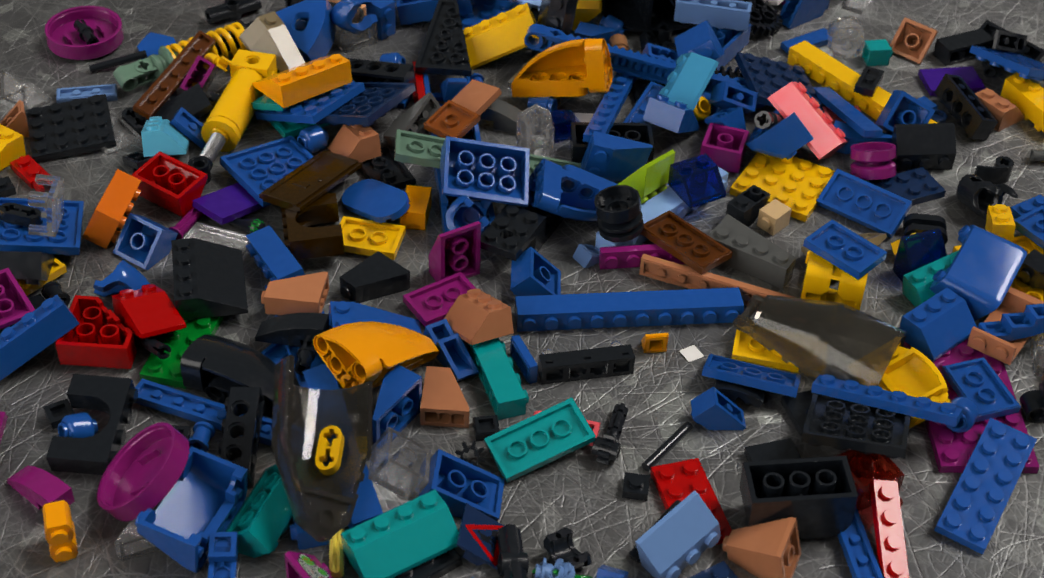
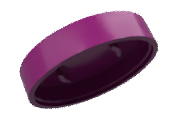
M78 6L63 10L51 17L45 25V35L49 49L54 54L66 59L88 60L107 55L117 49L124 39L120 16L110 9L99 6ZM78 19L81 22V19H83L87 26L93 29L94 35L98 38L99 42L87 45L79 37V32L74 28V22Z
M166 422L153 424L137 433L119 450L106 468L97 491L99 506L117 520L124 522L136 519L141 511L145 512L148 508H154L173 488L185 468L190 451L188 439Z

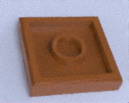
M448 100L423 123L425 130L442 138H446V136L463 138L481 119L479 114Z

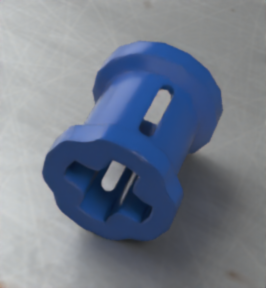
M199 421L193 427L194 433L192 438L188 439L190 447L192 446L207 452L209 449L208 442L214 437L216 431L210 423Z

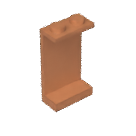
M1010 287L1001 305L990 313L984 322L1001 321L1002 314L1021 313L1025 311L1026 305L1044 304V301ZM973 326L967 346L1011 365L1031 337L1005 341Z

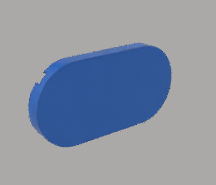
M375 179L358 181L348 187L342 195V202L348 211L378 223H385L388 219L393 221L400 218L407 212L410 206V200L405 191Z

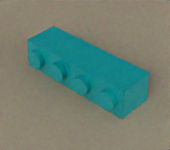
M495 338L474 345L469 344V354L479 370L478 376L498 420L526 414V404L529 403L528 393L526 389H522L520 376L513 370L512 358L506 355L504 341Z

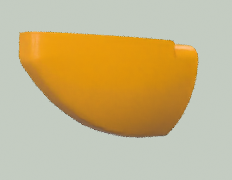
M604 38L571 40L549 47L532 58L519 71L511 84L512 96L581 97L588 94V89L590 93H608L613 80L608 45Z
M374 321L343 324L314 336L313 339L316 352L343 390L349 395H353L369 386L376 388L382 385L385 374L392 371L397 365H401L411 371L435 359L440 352L432 339L421 333L399 325Z

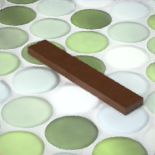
M199 31L133 106V111L150 120L149 118L158 112L182 84L197 56L200 55L204 58L214 47L216 40Z

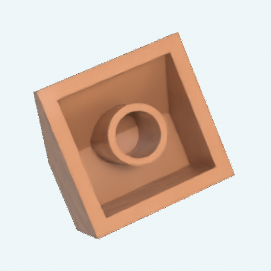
M986 88L975 93L998 121L994 128L996 131L999 132L1025 118L1017 106L996 94L993 90Z
M343 124L328 146L329 152L358 160L359 163L382 156L379 134L371 126H347V124Z

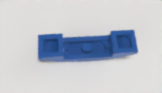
M210 532L208 578H237V532Z

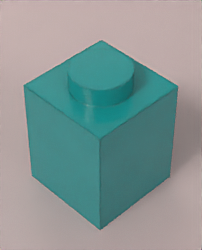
M886 39L867 40L864 42L862 58L867 66L889 65L893 50Z

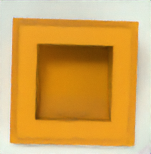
M645 334L641 340L643 352H667L669 334Z

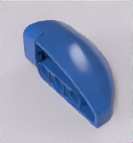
M542 159L529 177L528 202L533 207L559 217L587 222L597 221L594 205L595 196L601 190L617 185V183L573 165L561 166L547 159Z

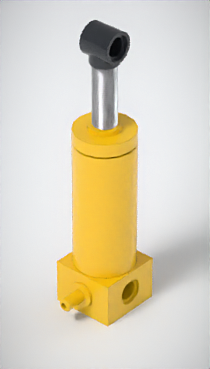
M238 49L231 61L232 64H229L231 79L201 128V135L206 145L199 156L193 157L188 161L189 166L208 175L206 184L211 181V170L219 152H229L235 149L253 118L254 112H256L252 107V102L264 95L253 86V82L277 74L275 54Z

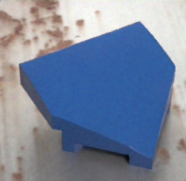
M150 32L137 45L138 52L146 50L148 58L149 55H157L159 47L176 43L173 37Z

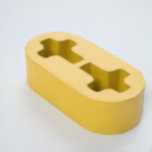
M334 425L323 428L319 435L315 464L323 475L336 473L341 465L345 438L340 428ZM335 434L337 438L332 440V445L330 446L327 439H330ZM330 454L333 462H329L328 466H324L323 462H327L328 455Z

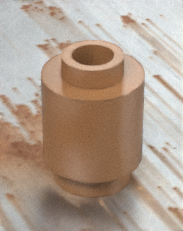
M615 34L610 37L609 44L611 47L616 45L619 49L624 47L626 51L630 50L627 39L623 34Z

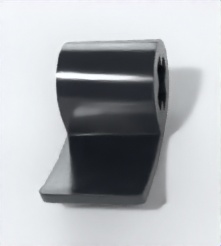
M1005 156L997 157L994 167L977 165L975 175L993 184L1007 183L1012 173L1014 161Z

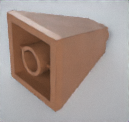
M789 517L733 529L730 536L724 537L723 551L727 552L730 561L757 578H792L801 556L796 518Z

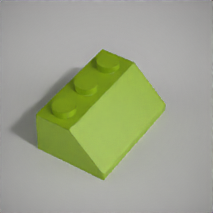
M672 149L650 161L617 185H627L635 188L639 192L641 204L667 189L666 184L672 181L675 151Z

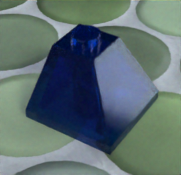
M564 109L545 113L536 118L538 126L552 144L570 140L571 122H580L572 110Z

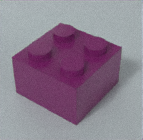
M710 123L701 145L699 165L704 166L708 162H712L727 172L738 173L747 149L746 142L749 137V131Z

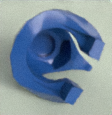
M341 0L334 5L330 12L332 22L351 34L358 35L372 24L378 22L376 14H369L364 16L361 22L352 24V19L361 4H370L371 0Z
M466 195L458 197L452 202L445 215L448 229L451 231L479 221L482 234L491 225L487 218L491 202L482 200L472 201Z
M122 260L102 281L95 280L93 288L96 295L107 298L119 294V291L124 289H142L143 285L150 283L137 269Z

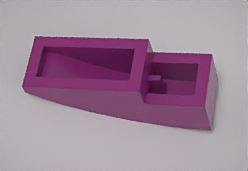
M27 465L7 479V483L39 510L46 503L65 500L71 505L75 502L72 488L41 468Z

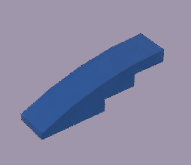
M1044 304L1026 305L1024 312L1002 314L1001 321L981 322L978 328L1005 341H1013L1044 333Z

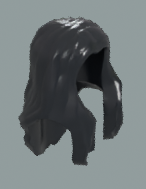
M975 174L963 176L958 183L956 191L959 201L985 220L988 206L1002 204L1005 193L1018 198L1015 190L1003 183L994 185L992 182L982 180Z

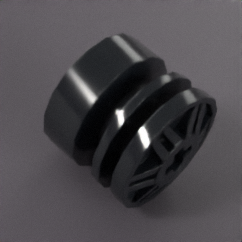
M614 185L601 190L595 196L594 205L601 237L611 242H625L640 235L644 228V221L642 219L640 195L635 188L627 185Z

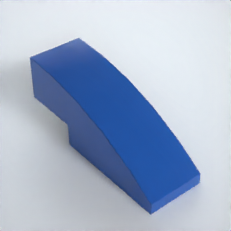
M447 319L425 326L423 335L432 339L440 351L436 356L443 367L451 368L457 382L479 373L458 333L454 334Z

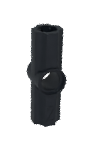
M225 0L223 4L207 8L205 16L210 25L225 20L237 21L241 20L244 14L260 10L262 5L260 0Z
M506 524L504 527L498 528L497 531L499 547L498 575L502 576V578H527L529 559L527 552L523 551L521 530L513 524Z

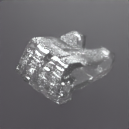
M534 104L518 113L516 124L517 147L530 148V154L550 156L554 145L555 128L551 123L552 115L549 109Z

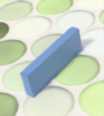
M117 84L57 88L56 102L63 103L73 99H83L106 94L107 102L118 101Z

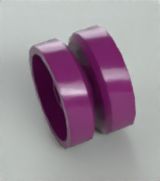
M863 142L850 146L851 159L855 160L851 164V175L863 180L888 179L896 175V163L891 161L896 157V145L887 142Z

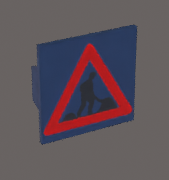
M467 503L464 506L456 546L465 550L463 558L476 566L488 564L497 569L499 554L497 531L498 528H502L504 525Z

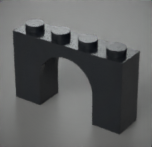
M73 374L67 391L71 407L100 410L109 414L110 419L103 430L90 437L53 436L46 459L51 471L103 475L112 459L119 452L120 446L125 443L126 425L131 423V408L133 403L137 402L138 390L135 389L132 378Z

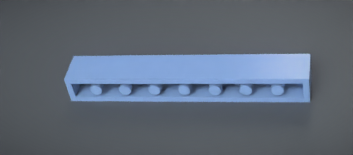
M708 162L641 204L644 223L667 211H671L680 218H684L685 215L696 210L705 202L710 201L719 193H723L728 186L729 173L712 162ZM598 231L596 232L595 247L600 250V247L641 245L648 239L640 234L629 241L611 242L601 237Z

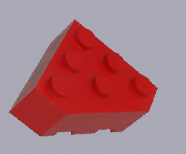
M75 295L70 311L79 322V325L63 335L55 343L60 364L131 369L137 353L133 332L121 323L119 317L111 309L108 310L104 306L103 301L99 297Z

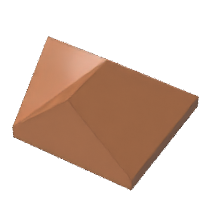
M904 17L890 46L894 54L921 64L938 31Z

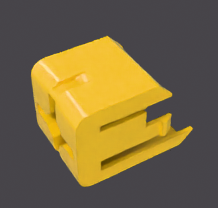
M808 251L800 299L815 303L813 310L815 315L857 322L868 273L858 280L814 252ZM831 279L839 281L838 290L829 288Z

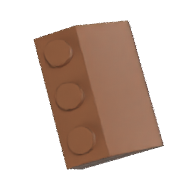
M470 289L466 294L459 295L444 319H447L454 334L458 333L461 339L471 345L514 333L511 307L480 289Z

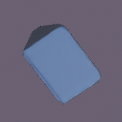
M579 244L573 254V258L583 268H589L599 263L600 250L594 245Z

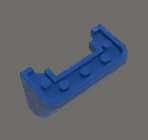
M972 224L970 226L965 225L958 232V241L962 244L949 268L945 270L940 269L935 273L932 278L934 281L929 289L935 294L945 288L955 292L965 299L975 321L992 313L1001 305L1027 256V251L1009 240Z
M191 446L188 460L181 476L156 510L148 508L145 512L141 511L135 521L137 533L184 568L195 573L200 572L208 560L210 532H225L245 502L248 469Z

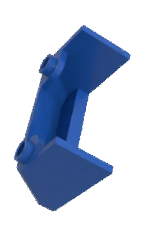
M777 109L773 111L776 114H780ZM794 112L768 130L760 129L756 126L746 145L751 151L780 159L786 157L788 160L797 153L796 150L814 138Z

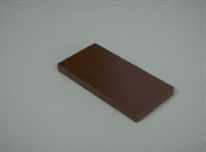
M667 211L644 223L643 231L640 233L701 275L732 258L733 252L671 211Z

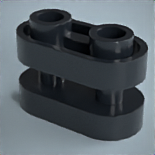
M912 213L903 219L904 237L916 233L923 247L940 248L947 243V227L943 217Z

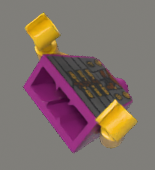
M207 53L204 58L198 55L180 88L186 91L199 83L206 93L219 71L217 66L227 72L226 68L232 62L224 56L220 57L213 53Z

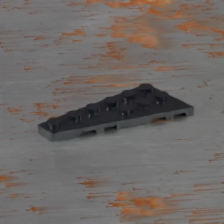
M457 0L438 1L415 64V73L472 76Z

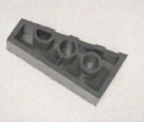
M729 214L709 234V237L733 252L732 258L722 264L781 289L792 278L796 257Z

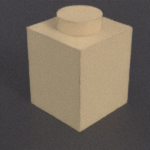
M774 199L759 210L757 226L774 236L789 225L792 208Z

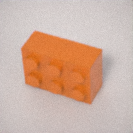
M117 169L98 203L82 238L107 249L110 241L115 243L120 233L117 228L122 229L127 220L124 214L129 216L134 206V203L131 201L136 202L141 192L138 189L141 180Z

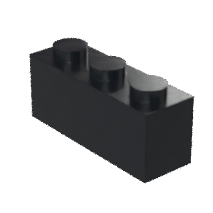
M982 28L939 38L936 40L933 55L945 66L976 59V55L969 53L971 46L992 48L994 38Z

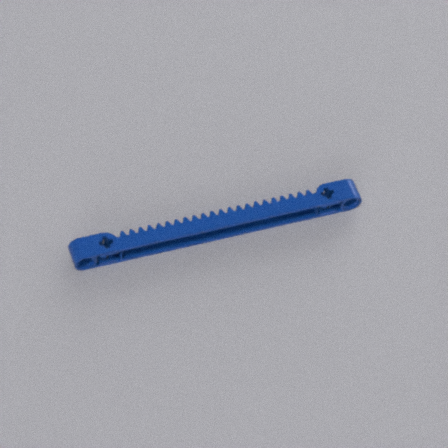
M532 24L527 30L524 42L528 48L542 52L551 46L581 39V37H574L573 34L566 35L559 29L541 24ZM607 44L611 57L612 71L666 85L668 82L667 77L677 66L676 61L672 63L669 59L664 61L662 57L657 59L654 55L649 57L646 53L641 55L639 51L634 53L631 49L626 51L624 47L619 49L616 45L611 47L610 44ZM713 73L704 92L711 93L713 85L725 81L746 89L749 88L744 78L735 77L732 79L729 75L722 76L721 73ZM756 103V108L765 106L764 104Z

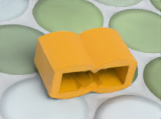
M65 500L44 504L42 513L45 538L49 543L51 558L55 562L76 558L78 555L76 532L69 504Z

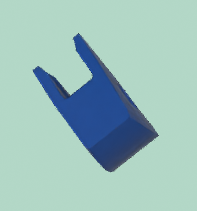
M304 0L276 12L288 29L306 63L327 56L332 47L336 25L330 17L332 6L328 0Z

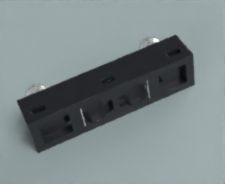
M618 340L612 341L609 347L554 353L552 349L546 348L538 358V374L541 385L628 375L634 372L635 355L631 344L623 345Z

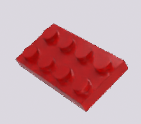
M698 458L651 467L650 475L666 510L674 501L679 500L682 502L695 490L719 522L721 537L717 544H722L724 537L730 536L732 529Z

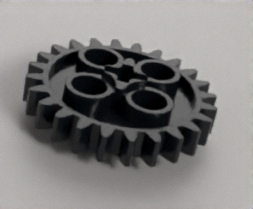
M738 0L752 2L749 24H752L751 31L754 35L758 33L761 37L763 34L768 37L769 35L777 34L783 20L780 19L781 15L777 14L778 10L773 9L774 5H769V1L764 2L763 0Z

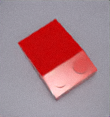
M155 284L143 285L142 289L138 290L124 289L119 291V294L112 295L114 313L126 328L128 327L133 334L141 339L186 328L185 321L166 292Z

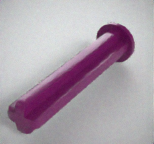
M193 207L174 227H170V230L178 233L175 240L183 239V235L204 214Z

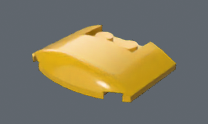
M894 340L847 366L854 381L861 385H875L891 392L901 391L912 397H927L934 402L950 403V399L948 400L947 384L934 363L913 347L911 349L901 347L900 341ZM911 416L909 429L925 421V419Z

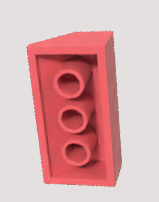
M790 82L767 98L784 119L795 112L814 138L806 145L819 160L830 158L847 143L845 133L831 123L833 122L832 118L826 112L823 113L819 109L820 104L815 98L808 96L806 93L807 89L801 82Z

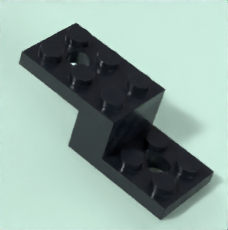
M529 202L527 207L506 204L491 222V225L481 234L480 248L516 261L523 251L529 247L534 248L538 252L563 221L564 217H559L533 207Z

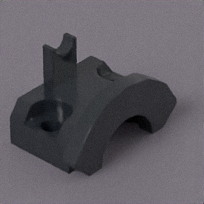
M564 527L549 534L543 541L544 548L550 555L546 563L553 564V566L558 558L563 559L564 563H571L575 569L591 565L592 561L588 551L581 553L576 549L572 540L573 532L570 528Z

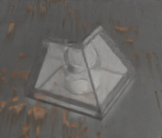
M4 70L1 71V99L13 104L21 100L24 103L25 110L42 107L52 102L53 98L32 82Z

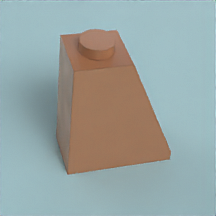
M328 272L269 281L266 291L263 290L261 294V304H264L265 314L282 316L295 313H322L329 292Z
M426 366L420 405V425L469 428L470 408L451 368Z

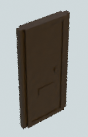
M321 151L261 192L259 198L265 202L295 212L302 211L362 168V163L333 152Z

